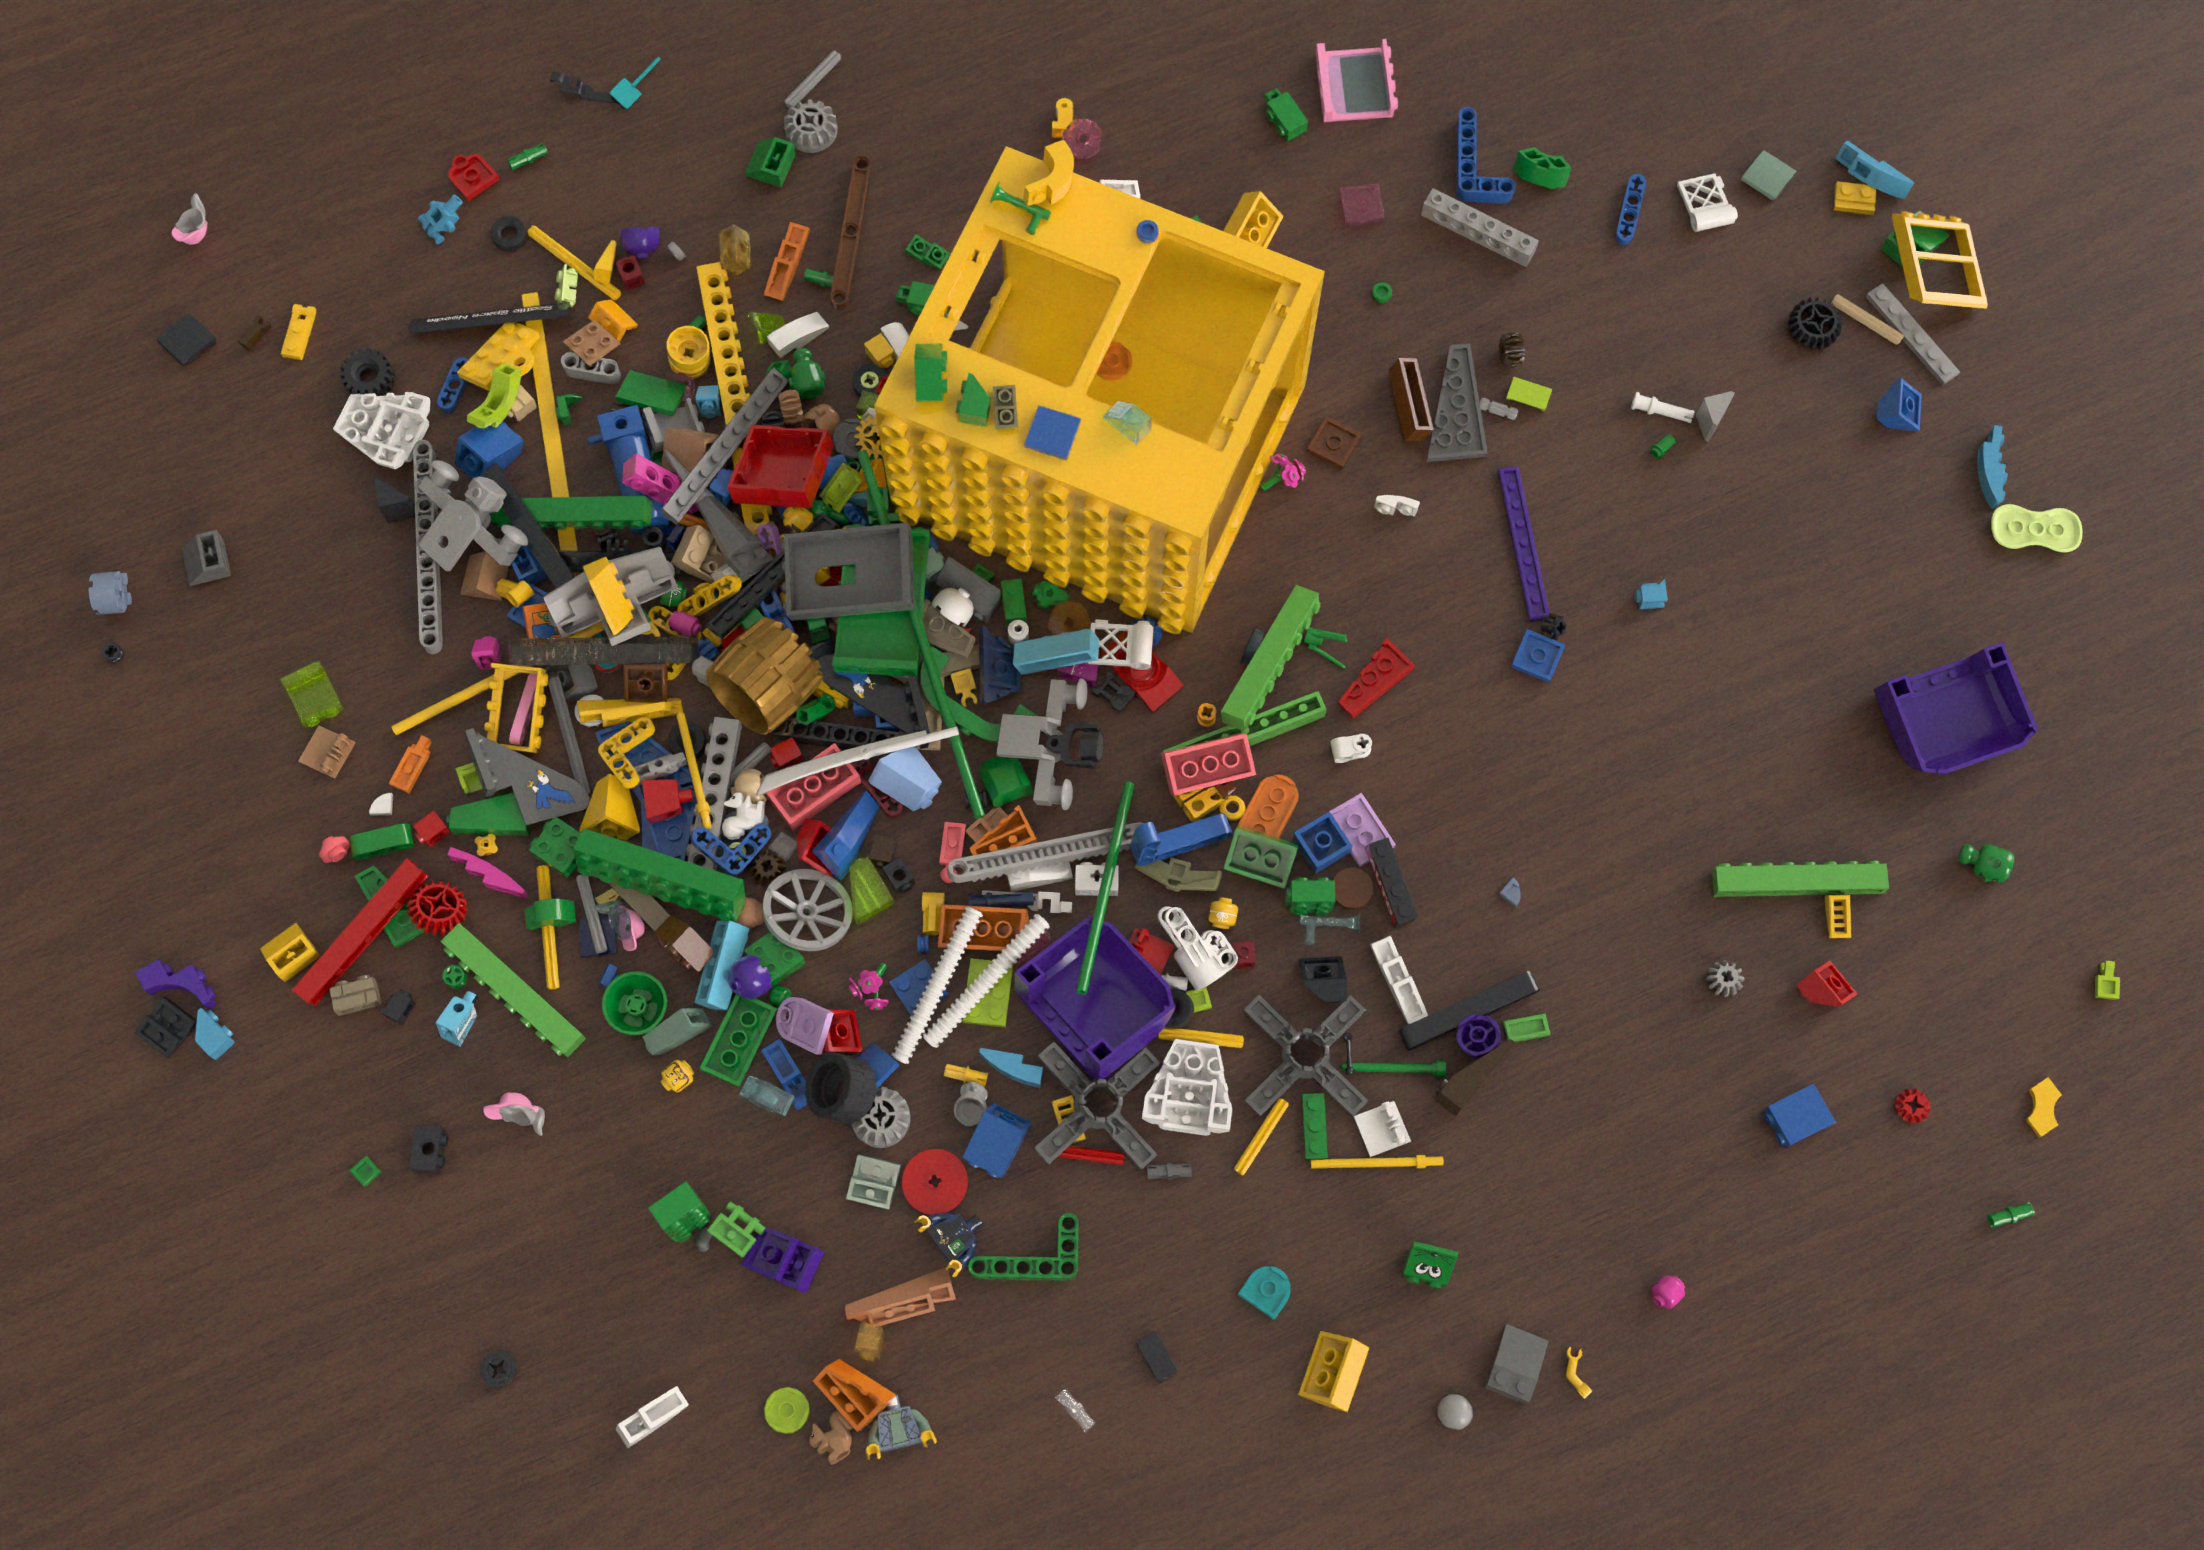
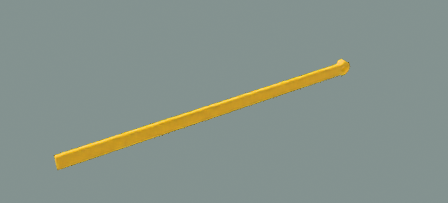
M538 292L522 295L523 307L540 305ZM542 319L526 321V327L538 331L540 338L530 350L534 356L533 373L552 497H570L558 418L555 411L556 405ZM566 527V530H558L560 550L578 551L575 529L573 527ZM572 572L575 577L581 574V572ZM592 637L585 640L588 642L585 647L578 646V644L574 645L575 651L581 655L589 654L594 648Z

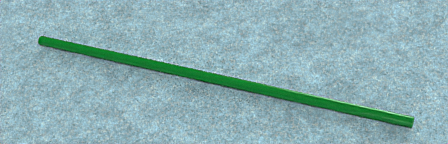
M866 450L860 451L857 455L880 525H889L891 523ZM915 601V610H908L945 728L956 727ZM960 736L949 737L974 818H982L985 816Z

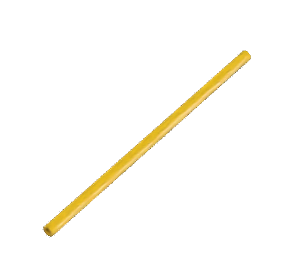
M602 622L582 629L513 665L532 667L605 630ZM505 671L504 681L519 674V672ZM494 674L391 726L395 735H398L489 689L490 681H494Z

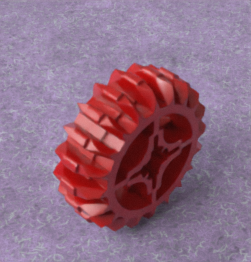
M432 880L429 886L423 883L421 888L416 887L415 892L410 895L408 915L411 917L412 924L417 923V930L424 928L425 934L432 931L433 936L437 932H440L443 936L445 930L450 932L458 923H463L465 914H467V901L463 899V892H458L457 886L451 888L450 882L443 885L441 880L438 884H435ZM445 900H448L453 905V907H451V905L448 904ZM421 908L424 909V911L427 912L429 916L424 914Z

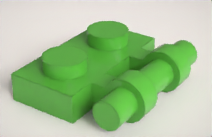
M730 1201L725 1209L731 1212V1215L727 1218L720 1213L707 1232L743 1258L756 1242V1239L750 1235L752 1231L755 1230L761 1235L766 1227L760 1224L759 1219L756 1217L752 1218L744 1212L743 1207L740 1205L736 1206ZM738 1218L747 1224L744 1230L734 1223Z

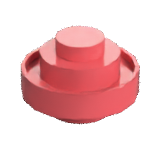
M330 836L322 842L319 857L325 863L337 862L345 857L350 843L344 836Z

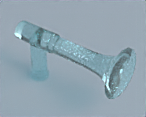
M1360 912L1356 917L1348 919L1301 916L1300 925H1307L1305 944H1315V926L1350 927L1359 934Z

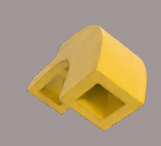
M1064 139L1045 147L1043 162L1051 171V174L1044 179L1025 186L1023 201L1027 206L1041 203L1045 199L1052 205L1061 200L1069 191L1072 183L1074 158Z

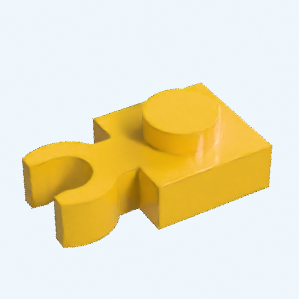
M971 669L950 674L956 695L963 694L961 699L963 707H967L965 703L967 698H972L974 704H977L976 696L971 693L972 690L976 689Z

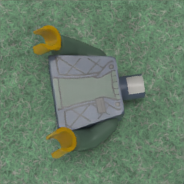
M897 1395L886 1406L887 1411L879 1413L878 1418L872 1423L868 1435V1447L866 1448L867 1459L870 1460L872 1453H876L877 1458L880 1459V1451L883 1453L923 1443L927 1447V1440L933 1439L934 1443L937 1440L928 1420L918 1410L911 1409L910 1406L901 1408Z

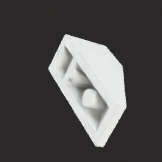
M1067 861L1065 864L1060 862L1057 865L1051 864L1049 867L1043 866L1040 869L1035 867L1033 870L1018 871L1016 874L1011 872L1007 875L1010 891L1015 892L1073 879L1070 863Z

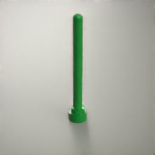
M1436 1060L1432 1064L1352 1063V1068L1358 1072L1432 1073V1075H1436L1439 1078L1446 1077V1060ZM1342 1063L1341 1069L1345 1071L1347 1063Z

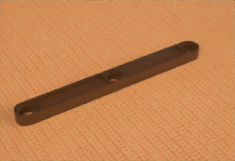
M858 156L853 161L830 294V304L837 310L846 308L849 302L871 172V161L866 156ZM866 163L867 167L860 169L857 167V164ZM847 229H854L856 233L848 235L845 231ZM842 296L845 300L842 303H837L834 301V298Z

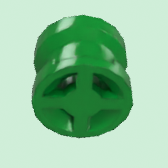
M457 965L448 966L442 975L443 981L454 990L463 988L468 979L464 970Z

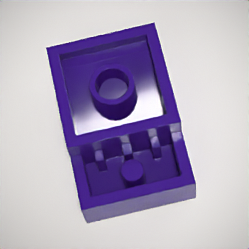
M766 1227L761 1235L756 1233L754 1237L756 1242L747 1252L741 1266L806 1294L824 1252L817 1247Z

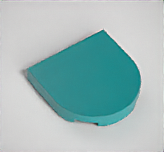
M1266 1266L1256 1269L1237 1295L1275 1320L1290 1297L1291 1286L1287 1275L1282 1270L1273 1266Z

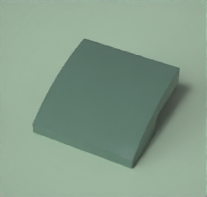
M1763 150L1745 172L1741 180L1774 201L1786 184L1793 178L1796 170Z
M858 1154L846 1199L890 1209L901 1164Z

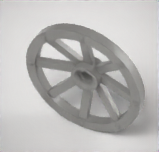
M811 869L792 870L778 876L767 888L762 903L763 919L773 936L783 944L803 951L823 950L838 943L847 933L853 914L852 903L844 887L833 877ZM799 879H809L818 882L810 900H805ZM791 881L798 905L777 892V889ZM824 885L828 886L839 897L820 906L815 904ZM774 898L794 912L772 915L771 899ZM843 906V922L818 915L835 907ZM798 921L790 935L784 932L776 922ZM814 922L828 925L838 930L831 936L823 939ZM804 925L809 927L816 941L797 939Z

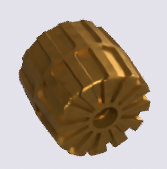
M766 617L759 619L738 636L706 671L707 683L726 710L736 720H740L745 727L764 735L772 732L795 713L823 680V673L818 670L822 667L818 660L809 657L813 652L807 644L799 645L796 642L799 637L789 628L785 629L784 625L775 619Z

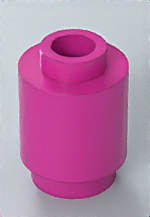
M675 611L670 617L669 626L672 627V630L689 638L699 634L701 624L698 618L682 611Z

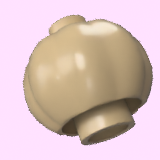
M756 769L742 771L735 779L734 787H731L732 796L737 792H741L744 796V801L747 795H749L752 804H757L760 800L766 802L768 799L766 793L757 796V791L764 779L762 772Z

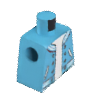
M467 991L463 999L456 996L452 998L436 1021L441 1038L461 1047L477 1017L474 1007L478 999L477 995Z

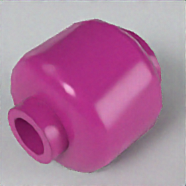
M1664 1275L1651 1288L1652 1300L1660 1308L1672 1309L1684 1298L1685 1286L1678 1277Z

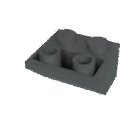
M217 530L197 534L182 547L190 586L231 576L224 539Z

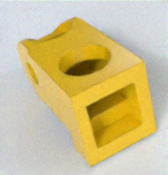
M1061 98L1056 103L1058 122L1052 121V138L1072 139L1073 103L1067 98Z

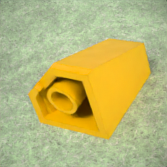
M608 774L597 782L581 824L580 833L585 828L609 837H618V840L627 841L640 832L630 791L622 786L615 775Z

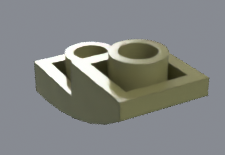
M1015 385L993 386L996 429L1018 428Z

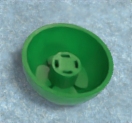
M639 971L624 973L615 978L606 988L602 999V1010L605 1019L615 1030L626 1035H642L650 1032L663 1020L667 1009V996L662 984L652 975Z

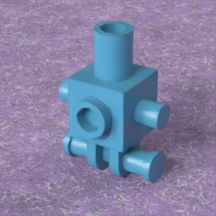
M453 195L446 203L430 202L429 211L418 217V221L423 224L422 228L428 231V236L430 238L433 237L436 244L444 241V237L439 233L440 231L453 232L456 229L454 224L458 221L459 216L455 211L462 204V200L456 195Z

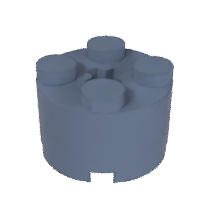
M119 571L91 574L89 581H93V587H89V599L92 609L98 610L96 614L124 613L127 605L132 603L131 594L127 593V574Z

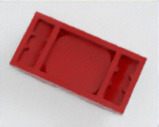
M1128 631L1121 633L1117 639L1120 642L1124 641L1128 637ZM1113 640L1106 648L1111 651L1118 644ZM1122 648L1113 654L1117 660H1126V653ZM1103 649L1100 651L1101 659L1107 655ZM1153 652L1149 669L1140 670L1130 666L1107 665L1126 686L1136 691L1135 695L1152 713L1157 711L1184 688V685L1169 666L1161 661Z

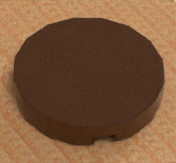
M1356 867L1345 868L1339 871L1333 878V881H1335V901L1340 906L1349 910L1360 909L1366 906L1372 898L1374 891L1373 881L1364 870Z

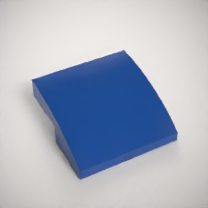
M871 1043L858 1057L868 1062L870 1067L873 1068L877 1088L899 1067V1064L874 1043Z

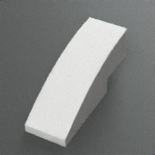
M818 312L796 319L768 335V343L781 358L794 348H802L829 329V325Z
M676 1386L639 1409L631 1417L619 1423L616 1431L627 1448H629L688 1407L689 1404Z

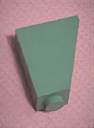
M681 1008L645 1034L643 1039L646 1049L652 1055H664L713 1026L703 1008Z

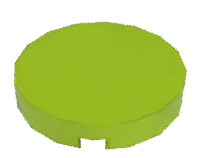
M786 1387L776 1390L769 1396L764 1412L769 1426L777 1432L787 1434L794 1433L805 1425L808 1421L810 1408L804 1394L797 1389Z

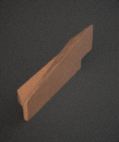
M945 1267L847 1304L845 1306L846 1317L848 1320L854 1318L861 1321L863 1326L871 1329L935 1311L934 1303L956 1299L949 1270H946Z

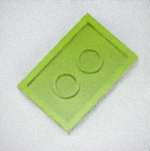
M970 959L967 989L970 988L969 985L971 983H974V979H978V975L980 973L983 974V970L987 969V965L989 963L992 964L993 961ZM1013 967L1011 969L1008 968V972L1002 974L1003 978H999V982L994 983L993 988H989L990 992L985 993V997L980 998L979 1003H975L976 1007L971 1008L970 1013H966V1017L962 1020L963 1023L1006 1028Z

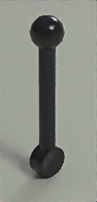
M1351 1033L1344 1035L1347 1049V1068L1345 1071L1348 1075L1354 1073L1351 1062V1041L1353 1037Z

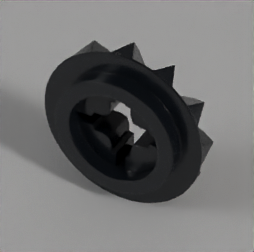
M505 1351L489 1353L483 1359L480 1366V1374L483 1381L489 1386L497 1388L508 1385L514 1379L517 1370L515 1359ZM503 1363L502 1368L507 1373H498L496 1376V1370L493 1369L494 1367L491 1364L499 1366Z

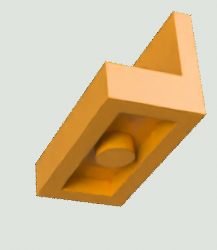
M612 299L596 302L588 317L591 321L595 319L619 342L626 330L638 327V324Z

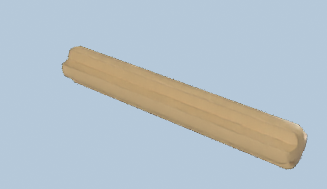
M1837 294L1832 300L1831 304L1833 303L1835 307L1894 344L1898 345L1903 339V334L1841 295Z

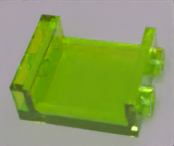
M319 661L280 679L293 702L300 722L305 728L315 726L327 717H334L339 714V711L344 709L324 667Z

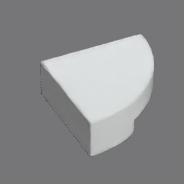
M387 793L378 797L372 803L369 814L371 816L392 815L393 794Z

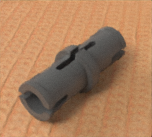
M1167 1162V1164L1147 1165V1179L1167 1178V1180H1172V1178L1192 1177L1191 1163L1171 1164V1162Z

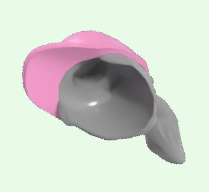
M196 193L191 198L192 208L181 215L179 221L175 224V228L172 230L174 239L190 245L199 243L207 231L205 208Z
M505 1093L501 1097L499 1104L488 1105L483 1108L485 1115L490 1119H503L505 1122L512 1121L522 1126L532 1125L536 1134L539 1136L543 1135L544 1110L536 1105H531L529 1099L522 1094Z

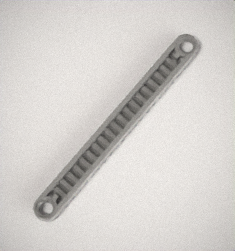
M1137 822L1125 825L1119 852L1123 849H1126V851L1130 849L1135 829L1144 823ZM1114 827L955 859L949 863L947 876L956 883L976 882L978 879L984 880L987 877L992 879L996 875L1000 877L1002 874L1009 875L1011 872L1016 874L1018 871L1025 872L1027 869L1033 870L1035 867L1040 869L1043 866L1049 867L1051 864L1057 865L1060 862L1065 864L1067 861L1082 860L1084 857L1089 859L1091 856L1097 857L1099 854L1104 856L1108 853ZM960 867L964 870V873L957 875L953 872V868Z

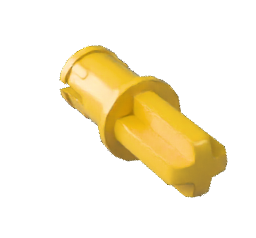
M947 1064L944 1076L962 1080L965 1084L966 1082L974 1081L985 1086L988 1073L969 1069L970 1067L968 1066L963 1068Z

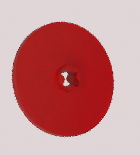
M941 1149L926 1150L914 1156L905 1167L902 1176V1189L907 1201L914 1209L927 1215L948 1213L954 1210L963 1201L968 1188V1176L963 1163L954 1154ZM932 1177L941 1180L936 1188H934L933 1184H929L932 1181Z

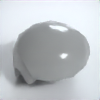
M1450 1394L1442 1398L1437 1407L1439 1420L1448 1428L1461 1430L1468 1426L1473 1418L1472 1406L1466 1398L1458 1394Z

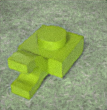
M2115 961L2100 963L2102 975L2095 976V998L2119 999L2120 977H2114Z

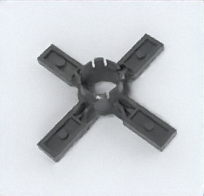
M1260 995L1244 1009L1243 1012L1274 1042H1277L1283 1048V1063L1245 1100V1103L1259 1117L1298 1078H1314L1352 1118L1368 1103V1100L1329 1063V1047L1366 1012V1009L1351 995L1313 1033L1312 1029L1309 1028L1303 1029V1032L1300 1031L1298 1033ZM1301 1040L1312 1041L1321 1049L1322 1058L1315 1063L1314 1068L1308 1065L1302 1068L1291 1056L1290 1048L1293 1044Z
M1055 1042L1051 1043L1037 1056L1065 1089L1075 1096V1111L1033 1149L1047 1165L1052 1163L1088 1128H1104L1111 1136V1139L1140 1171L1157 1156V1153L1120 1114L1123 1104L1122 1097L1160 1064L1146 1047L1107 1082L1105 1079H1097V1082H1091ZM1096 1089L1106 1092L1113 1101V1112L1111 1111L1106 1117L1094 1118L1093 1113L1088 1107L1083 1106L1086 1103L1084 1096L1086 1097L1089 1092Z

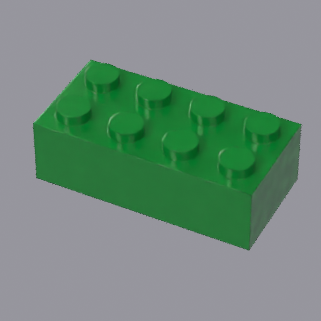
M684 1182L648 1208L661 1228L675 1243L678 1241L682 1243L692 1236L691 1232L697 1228L700 1230L706 1227L713 1217L687 1182Z

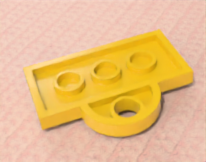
M504 323L457 373L460 378L488 391L492 384L493 370L503 363L520 369L521 376H523L533 367L534 356L530 348L537 342L540 335L538 331L520 323Z

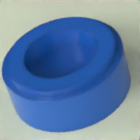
M1145 220L1139 223L1137 226V237L1141 242L1152 243L1157 239L1159 229L1155 222Z

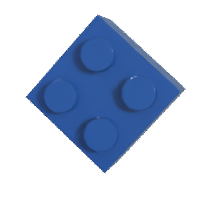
M1330 811L1294 832L1292 838L1294 843L1299 844L1298 849L1314 874L1350 854L1353 847Z

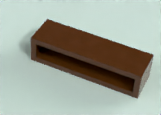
M1398 358L1388 371L1405 441L1423 442L1434 429L1417 358Z

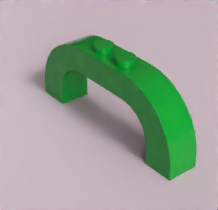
M932 646L931 650L940 675L950 657ZM923 661L920 674L922 692L930 706L941 714ZM947 696L955 724L959 726L958 730L966 736L972 734L986 742L998 743L1001 723L993 724L986 722ZM1021 704L1013 714L1038 716Z

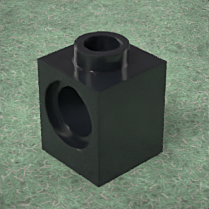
M901 857L882 867L896 894L900 892L905 893L912 889L913 884H915L914 877ZM899 873L906 876L902 881H897L894 878Z

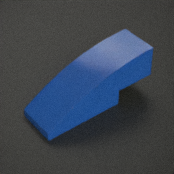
M779 1039L761 1051L794 1106L799 1110L807 1105L805 1096L806 1081Z

